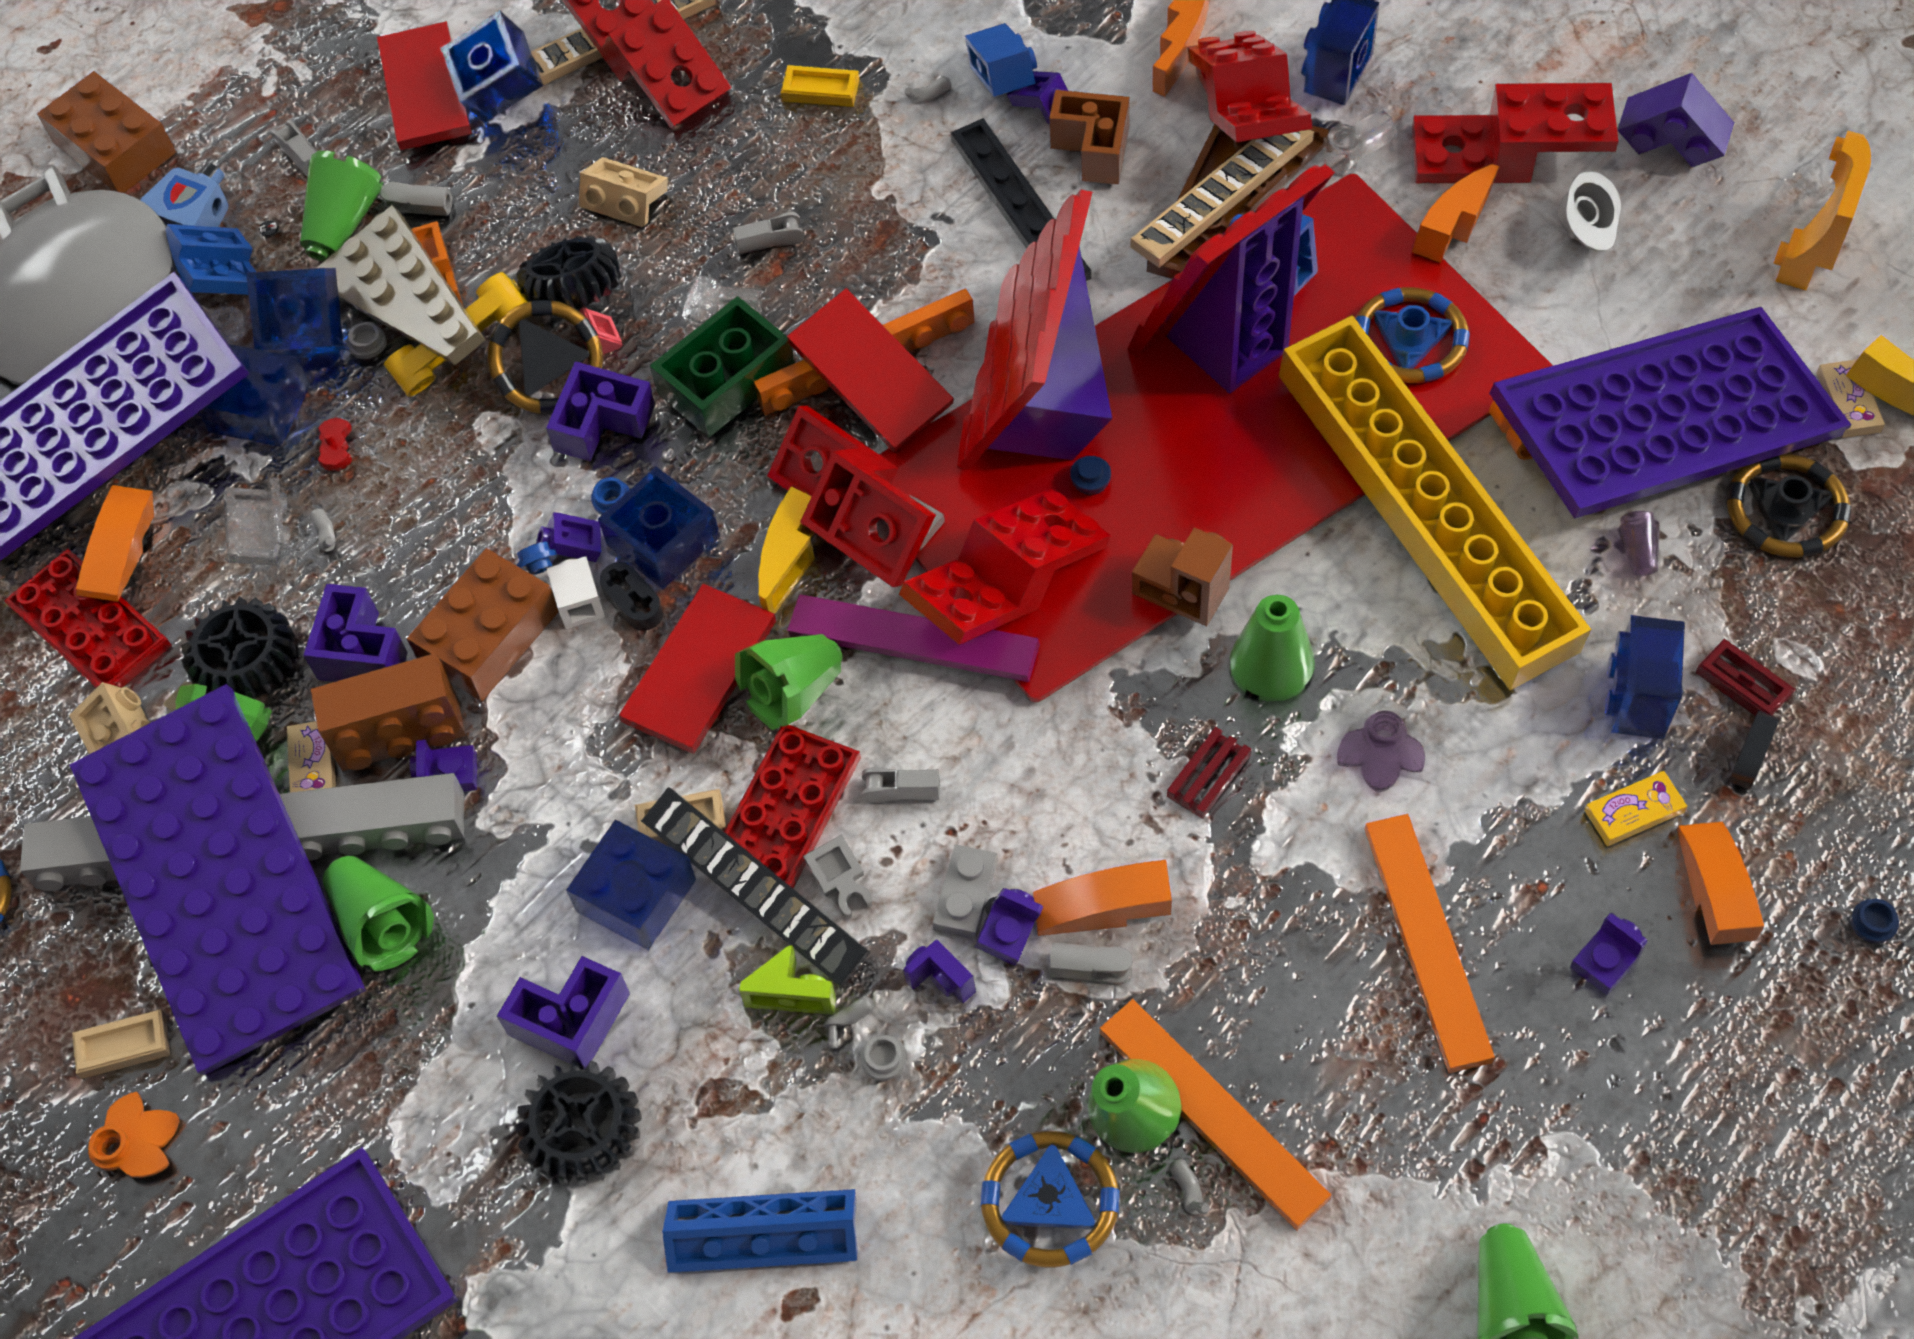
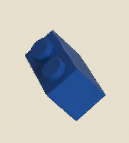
M1006 23L965 35L971 69L993 97L1035 84L1033 69L1037 68V61L1034 51L1031 47L1027 48L1023 43L1021 35L1019 33L1015 34Z

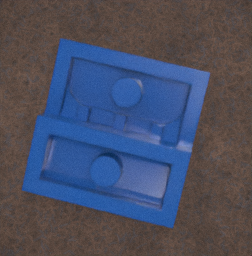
M167 224L165 231L171 255L182 281L190 292L261 294L264 281L249 262L253 248L238 228Z

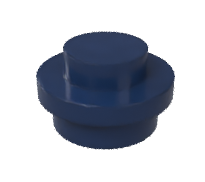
M1085 456L1075 461L1072 465L1070 479L1074 487L1082 494L1096 495L1101 493L1110 483L1111 469L1104 459L1097 456Z
M1864 900L1858 903L1851 913L1850 921L1854 932L1861 939L1869 943H1885L1891 940L1898 931L1899 918L1897 912L1885 900Z

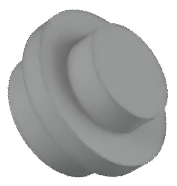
M360 322L350 329L347 346L353 356L360 359H369L377 356L384 350L387 340L380 327L371 322Z
M879 1035L873 1037L864 1045L861 1051L862 1067L867 1075L873 1079L880 1081L891 1080L897 1077L906 1066L907 1055L905 1047L893 1036Z

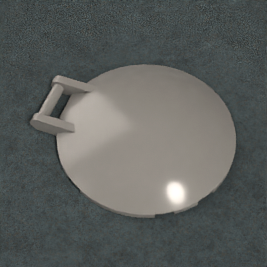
M55 166L44 170V176L4 199L0 198V376L8 379L12 384L20 386L169 276L170 271L175 270V263L165 231L166 225L153 209L133 196L116 191L89 190L71 194L63 176ZM51 190L54 198L18 219H13L11 212Z

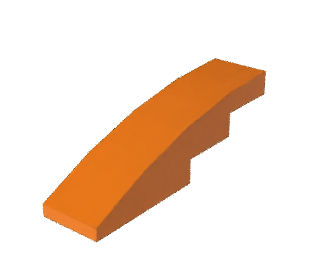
M1173 0L1168 6L1167 29L1160 36V58L1153 65V92L1165 97L1183 73L1189 62L1187 47L1198 45V40L1207 19L1210 0Z

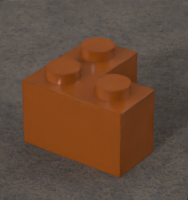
M1055 90L1049 118L1050 149L1080 151L1082 181L1119 185L1130 128V97Z
M1195 527L1185 544L1179 540L1166 539L1155 534L1132 571V594L1207 627L1230 588L1233 544L1227 542L1219 534L1213 532L1206 533Z

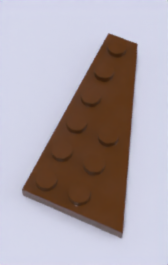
M1214 124L1177 200L1251 140L1235 142ZM1312 125L1311 130L1314 132L1313 141L1160 268L1147 260V272L1173 279L1175 275L1184 270L1190 256L1202 244L1217 234L1221 233L1223 235L1234 216L1255 211L1268 197L1284 187L1331 142L1332 130Z

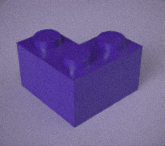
M1691 72L1628 97L1617 131L1638 155L1671 143L1691 167H1695L1725 156L1735 122Z
M575 361L546 427L553 451L591 461L604 428L642 439L655 407L650 382Z
M326 584L303 655L317 680L336 682L406 661L408 652L396 628L375 626L379 612L366 588Z
M581 956L559 994L519 977L498 1012L497 1018L508 1036L571 1064L572 1060H575L580 1064L582 1070H585L588 1063L595 1057L628 999L630 992L620 972Z

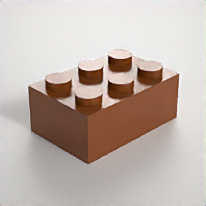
M95 71L91 72L37 113L53 144L116 192L125 193L176 153L163 124Z
M486 548L406 639L416 659L437 653L450 682L483 702L559 611L549 584Z
M437 653L310 689L319 734L342 772L350 769L361 770L368 767L371 763L388 758L406 757L413 751H416L417 740H426L429 747L433 745L444 746L451 743L454 739L466 736L456 692Z

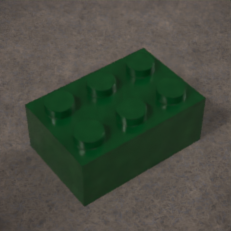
M737 296L649 366L657 394L709 438L757 399L753 381L795 363L793 349L787 342V336Z

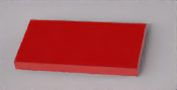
M447 21L377 37L399 149L405 150L421 147L426 144L472 134Z
M847 288L787 335V342L894 453L953 404L954 398Z
M67 548L7 597L4 602L95 689L102 682L122 688L172 645L161 632L121 596L118 602L77 596L76 587L83 561Z
M702 584L620 712V721L695 754L737 686L735 680V653L764 641L776 623L775 613Z
M791 725L781 726L725 832L794 888L806 866L803 856L813 851L861 759L860 751Z

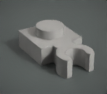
M842 834L803 856L825 897L836 891L839 893L838 905L840 912L845 918L850 919L853 917L847 905L851 897H861L868 908L872 906V897L868 889L855 883V880L864 876V871Z

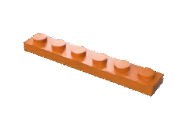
M965 288L887 322L883 326L908 352L917 348H923L939 338L953 332H960L967 326L975 323L973 298ZM804 359L753 381L758 405L765 416L777 410H784L806 397L820 394L830 387Z

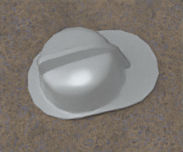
M1584 171L1574 178L1569 191L1559 203L1558 215L1560 222L1566 230L1567 236L1577 239L1589 249L1606 251L1613 246L1621 212L1619 193L1613 183L1604 175L1595 171Z

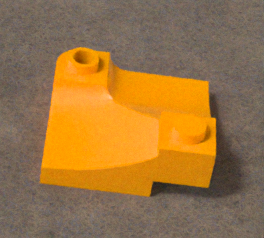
M1848 130L1845 138L1836 137L1829 156V160L1836 161L1830 177L1835 182V190L1826 204L1803 230L1794 228L1790 242L1781 241L1773 264L1781 266L1775 282L1807 290L1816 266L1828 270L1833 269L1853 220L1871 166V149L1863 134Z

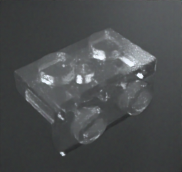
M270 478L267 490L226 487L223 501L227 563L277 565L281 551L288 550L290 540L289 526H283L282 517H285L287 511L286 493H280L279 478Z

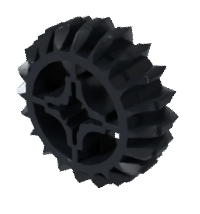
M577 236L570 240L564 238L561 242H552L546 248H539L538 253L529 255L527 261L519 265L520 270L516 273L517 284L520 287L519 291L522 294L524 293L527 302L552 300L569 305L574 309L582 307L587 309V305L593 302L599 303L602 296H609L612 293L611 289L619 285L618 280L622 277L619 260L611 243H606L604 238L595 239L594 236L586 238Z
M239 596L234 605H230L229 602L223 599L220 609L215 611L207 607L208 616L205 619L194 617L196 629L185 631L188 642L180 645L184 656L181 659L182 666L192 684L207 686L205 694L227 684L235 693L256 700L257 692L261 690L271 694L270 684L273 682L284 683L282 671L293 670L290 658L297 655L294 645L296 640L293 630L289 627L290 624L287 618L281 612H278L276 607L270 603L264 605L256 597L247 603L245 599ZM251 630L264 632L268 636L259 637L257 633H251ZM211 664L227 667V671L213 669Z
M572 1060L570 1071L564 1073L560 1066L554 1065L553 1073L555 1077L548 1081L546 1077L538 1075L537 1081L541 1087L539 1091L525 1089V1097L531 1104L518 1106L517 1113L523 1121L515 1124V1131L520 1137H524L519 1141V1148L523 1154H529L527 1161L533 1169L541 1167V1174L546 1179L550 1180L557 1174L559 1182L567 1186L575 1174L579 1185L585 1186L588 1181V1174L594 1172L598 1180L604 1181L605 1172L603 1168L610 1164L612 1169L620 1170L621 1164L617 1156L619 1154L632 1156L633 1148L627 1141L640 1139V1130L634 1125L642 1121L640 1110L634 1108L639 1102L638 1097L634 1091H628L630 1085L625 1077L616 1079L614 1069L609 1066L600 1072L597 1062L591 1060L585 1070L582 1071L580 1064ZM589 1093L581 1099L570 1098V1096L575 1094ZM556 1107L558 1118L549 1128L551 1133L545 1137L544 1132L547 1119ZM614 1107L612 1125L606 1136L602 1138L599 1134L600 1125L608 1118L606 1113ZM568 1112L572 1113L576 1119L582 1118L583 1121H586L585 1124L590 1133H587L582 1126L576 1128ZM582 1145L589 1148L578 1153H567L576 1146Z

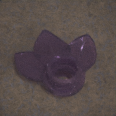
M1385 710L1371 715L1365 721L1363 728L1350 731L1343 737L1337 752V763L1343 767L1361 766V773L1366 784L1374 791L1380 793L1394 786L1399 778L1401 769L1414 773L1422 772L1425 764V751L1418 740L1407 734L1404 721L1396 713ZM1380 730H1386L1390 732L1392 736L1381 737L1377 734V732Z

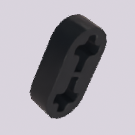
M616 562L602 570L600 575L602 591L606 599L634 629L645 631L656 627L661 622L663 609L658 595L633 567L627 563ZM616 579H619L621 582L626 581L629 590L625 592L618 584L613 585L612 582ZM638 601L644 608L650 607L651 611L646 614L642 611L637 612L634 603Z
M1758 710L1731 773L1729 782L1748 790L1751 789L1779 723V718Z

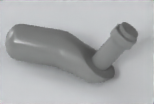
M943 76L926 87L915 89L907 87L905 95L910 97L913 103H922L939 97L948 91L952 84L948 77Z
M314 509L310 513V519L318 530V546L323 551H331L336 544L332 522L323 509Z
M860 997L845 1009L827 1018L823 1027L828 1028L827 1047L829 1049H838L837 1027L855 1024L873 1011L874 1003L869 997Z
M1174 1160L1170 1164L1169 1169L1182 1189L1185 1210L1193 1215L1208 1213L1209 1204L1203 1202L1197 1177L1185 1160Z

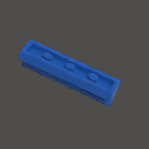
M856 1189L668 1201L662 1230L667 1273L857 1261ZM845 1207L844 1210L823 1211L826 1208ZM792 1210V1212L787 1214H776L779 1211ZM742 1213H745V1215H743V1216H739V1217H729V1216H731V1215H733V1214H742ZM699 1216L692 1220H678V1217Z

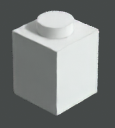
M587 557L576 560L568 559L556 566L546 568L565 629L605 618Z

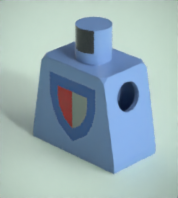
M205 163L198 174L181 168H174L140 199L155 211L166 227L167 224L219 227L228 210V202L219 185L224 178V173L212 163Z

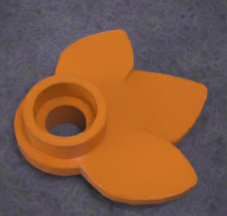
M138 1092L127 1094L110 1106L106 1114L105 1125L92 1134L88 1146L89 1158L93 1164L102 1170L112 1171L120 1168L133 1178L154 1176L169 1166L168 1158L161 1148L166 1146L175 1135L179 1116L166 1110L144 1111L140 1094ZM120 1143L119 1148L113 1154L107 1155L108 1148L112 1144Z

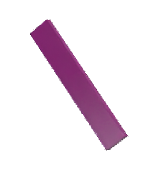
M802 594L798 596L787 629L790 637L823 634L841 647L1025 682L1030 681L1040 646L1038 638L991 630L959 645L926 617Z

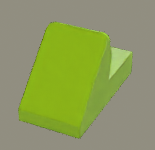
M792 945L784 948L741 981L739 988L745 1008L834 1015L836 996L832 981H826L821 976L804 974L799 978H794L797 960Z

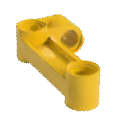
M504 272L497 273L483 282L476 291L479 299L465 309L480 332H483L495 321L499 322L515 307L527 303L524 293L522 294L519 291L520 287L514 279L511 280ZM409 344L398 349L388 357L384 367L408 397H412L426 389L435 380L436 375L433 373V370L446 360L427 350L422 344L416 348Z

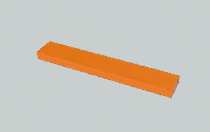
M1409 814L1366 823L1364 830L1448 1074L1493 1063L1495 1056Z
M1134 999L1130 1000L1100 1027V1035L1125 1060L1142 1059L1153 1062L1172 1077L1179 1089L1182 1105L1180 1115L1296 1231L1331 1199L1332 1194Z

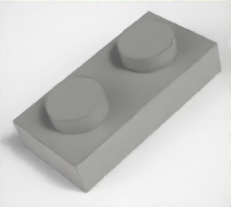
M954 845L933 920V930L977 940L985 911V904L988 900L998 863L997 853Z

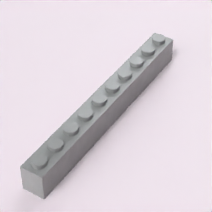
M454 773L279 794L308 860H315L322 855L335 853L358 855L365 850L378 848L400 850L411 844L429 843L432 845H443L453 839L464 838V791ZM91 816L24 824L20 872L36 889L56 891L67 885L84 884L98 886L109 880H117Z

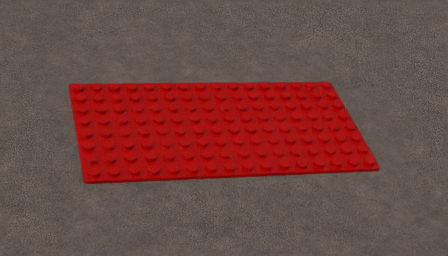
M1348 174L1321 190L1303 211V215L1313 218L1318 272L1294 296L1289 346L1352 315L1356 318L1360 309L1379 293L1398 287L1422 288L1439 293L1452 301L1465 317L1470 332L1468 351L1461 363L1449 374L1443 376V378L1426 383L1404 384L1448 442L1491 415L1489 409L1494 400L1489 392L1494 382L1553 366L1444 258L1439 263L1412 253L1417 232L1357 174ZM1172 280L1095 325L1112 419L1073 460L986 449L969 469L956 468L964 417L971 412L972 399L927 425L895 453L888 448L879 454L898 467L891 483L908 496L911 495L944 514L945 522L923 549L919 550L915 558L925 572L959 558L974 519L1048 489H1053L1064 495L1070 504L1084 515L1093 518L1098 523V526L1111 535L1105 549L1055 570L1039 609L993 629L1038 638L1040 646L1030 681L1014 680L1032 702L1044 700L1177 615L1170 610L1132 594V571L1155 534L1166 539L1179 540L1184 544L1194 527L1206 533L1213 532L1219 534L1227 542L1233 544L1231 581L1366 495L1280 379L1279 372L1282 356L1229 394L1166 336L1137 357L1127 350L1139 323L1148 318L1155 303L1166 294ZM1402 302L1381 309V311L1399 313L1406 306L1417 305L1427 310L1430 317L1447 319L1446 316L1428 305L1418 302ZM1374 315L1370 320L1368 336L1385 359L1394 366H1398L1374 321ZM1452 325L1451 330L1413 369H1419L1440 362L1451 352L1454 336ZM1085 456L1100 457L1109 464L1111 469L1110 483L1101 493L1096 495L1082 494L1074 487L1070 479L1072 465L1075 461Z

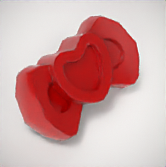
M335 417L326 420L318 427L319 439L321 441L319 447L321 454L318 458V463L328 471H341L352 462V457L347 452L349 446L345 440L352 431V426L342 418Z

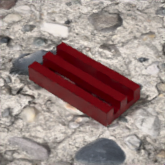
M1725 638L1698 665L1695 672L1754 716H1756L1758 710L1772 716L1778 713L1784 703L1792 698L1796 690ZM1720 656H1724L1726 659L1731 661L1733 664L1738 666L1743 671L1739 672L1733 666H1731L1726 661L1721 659ZM1755 679L1778 696L1774 697L1755 683Z
M1217 727L1212 730L1167 789V797L1202 819H1204L1249 759L1252 748L1245 744L1243 747L1238 745L1237 739L1229 736L1227 738L1223 736V731ZM1216 746L1221 747L1186 794H1181ZM1229 753L1235 756L1200 804L1194 802L1195 798Z

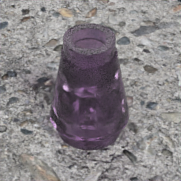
M1634 511L1623 515L1620 518V526L1617 528L1633 574L1636 576L1651 575L1659 570L1660 522L1655 520L1654 513L1650 511Z

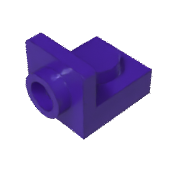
M1033 71L1035 84L1008 92L1007 96L1012 106L1040 108L1047 124H1050L1049 118L1055 90L1068 91L1060 73Z
M553 512L547 526L540 527L536 543L548 542L550 550L554 549L558 555L577 559L587 557L588 561L597 562L601 554L600 521Z
M417 740L416 756L410 757L411 777L454 773L464 792L477 790V752L473 745L431 750L426 740Z
M1003 888L993 901L974 947L1015 966L1020 959L1033 925L1043 910V906L1034 902V898L1025 891Z
M1609 913L1599 931L1573 959L1570 968L1605 995H1608L1638 961L1648 941L1642 936L1640 929L1634 923Z
M937 939L927 948L926 946H921L916 949L906 961L903 971L906 983L913 990L930 976L933 983L945 996L949 997L953 993L963 1004L976 993L974 976Z

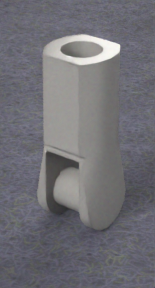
M289 119L286 121V126L278 131L273 128L270 130V134L278 147L307 176L311 155L317 152V150L304 137L294 122Z
M388 182L380 190L382 199L386 201L387 209L393 205L401 214L415 213L448 216L451 212L453 196L449 187L413 186L398 182Z
M786 212L768 220L734 227L733 233L739 255L774 246L796 245L803 241L805 234L803 229L798 227L800 224L799 215L796 212Z
M871 767L862 771V779L866 781V789L862 790L861 799L865 802L882 803L898 800L940 799L939 769L896 770ZM883 783H895V787H883Z
M1052 943L1050 977L1095 980L1119 985L1128 982L1132 976V955L1125 948H1095L1094 946Z

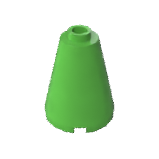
M317 151L313 153L308 166L300 244L306 249L305 253L309 257L318 261H325L351 237L380 194L383 182L379 183L381 175L371 166L348 155L345 162L333 159L335 154L333 151Z
M1270 595L1259 602L1235 641L1230 653L1231 675L1238 687L1244 692L1248 690L1259 695L1258 699L1267 702L1285 701L1303 691L1313 675L1315 657L1297 604L1287 596Z
M355 856L339 858L333 861L325 871L323 876L324 888L351 955L362 967L363 965L370 966L373 971H384L397 967L418 952L415 945L423 935L427 939L430 936L434 922L432 909L421 896Z
M1142 1059L1123 1060L1100 1070L1094 1078L1088 1102L1090 1121L1098 1136L1116 1150L1133 1154L1153 1151L1159 1147L1177 1128L1182 1109L1179 1089L1172 1077L1157 1064Z
M1508 1223L1490 1227L1487 1233L1479 1240L1477 1339H1578L1577 1327L1527 1233Z

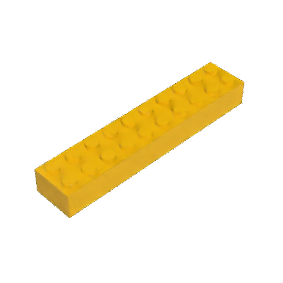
M1353 315L1285 348L1279 372L1280 379L1508 689L1511 691L1581 653L1592 629Z

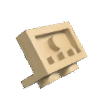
M602 157L580 172L579 206L644 227L648 223L649 205L667 192L668 178Z
M103 682L69 715L89 754L151 723L140 706L141 700L133 690Z

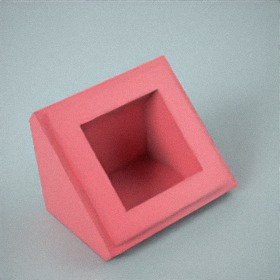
M583 307L579 310L598 333L603 355L618 350L623 346L610 316Z

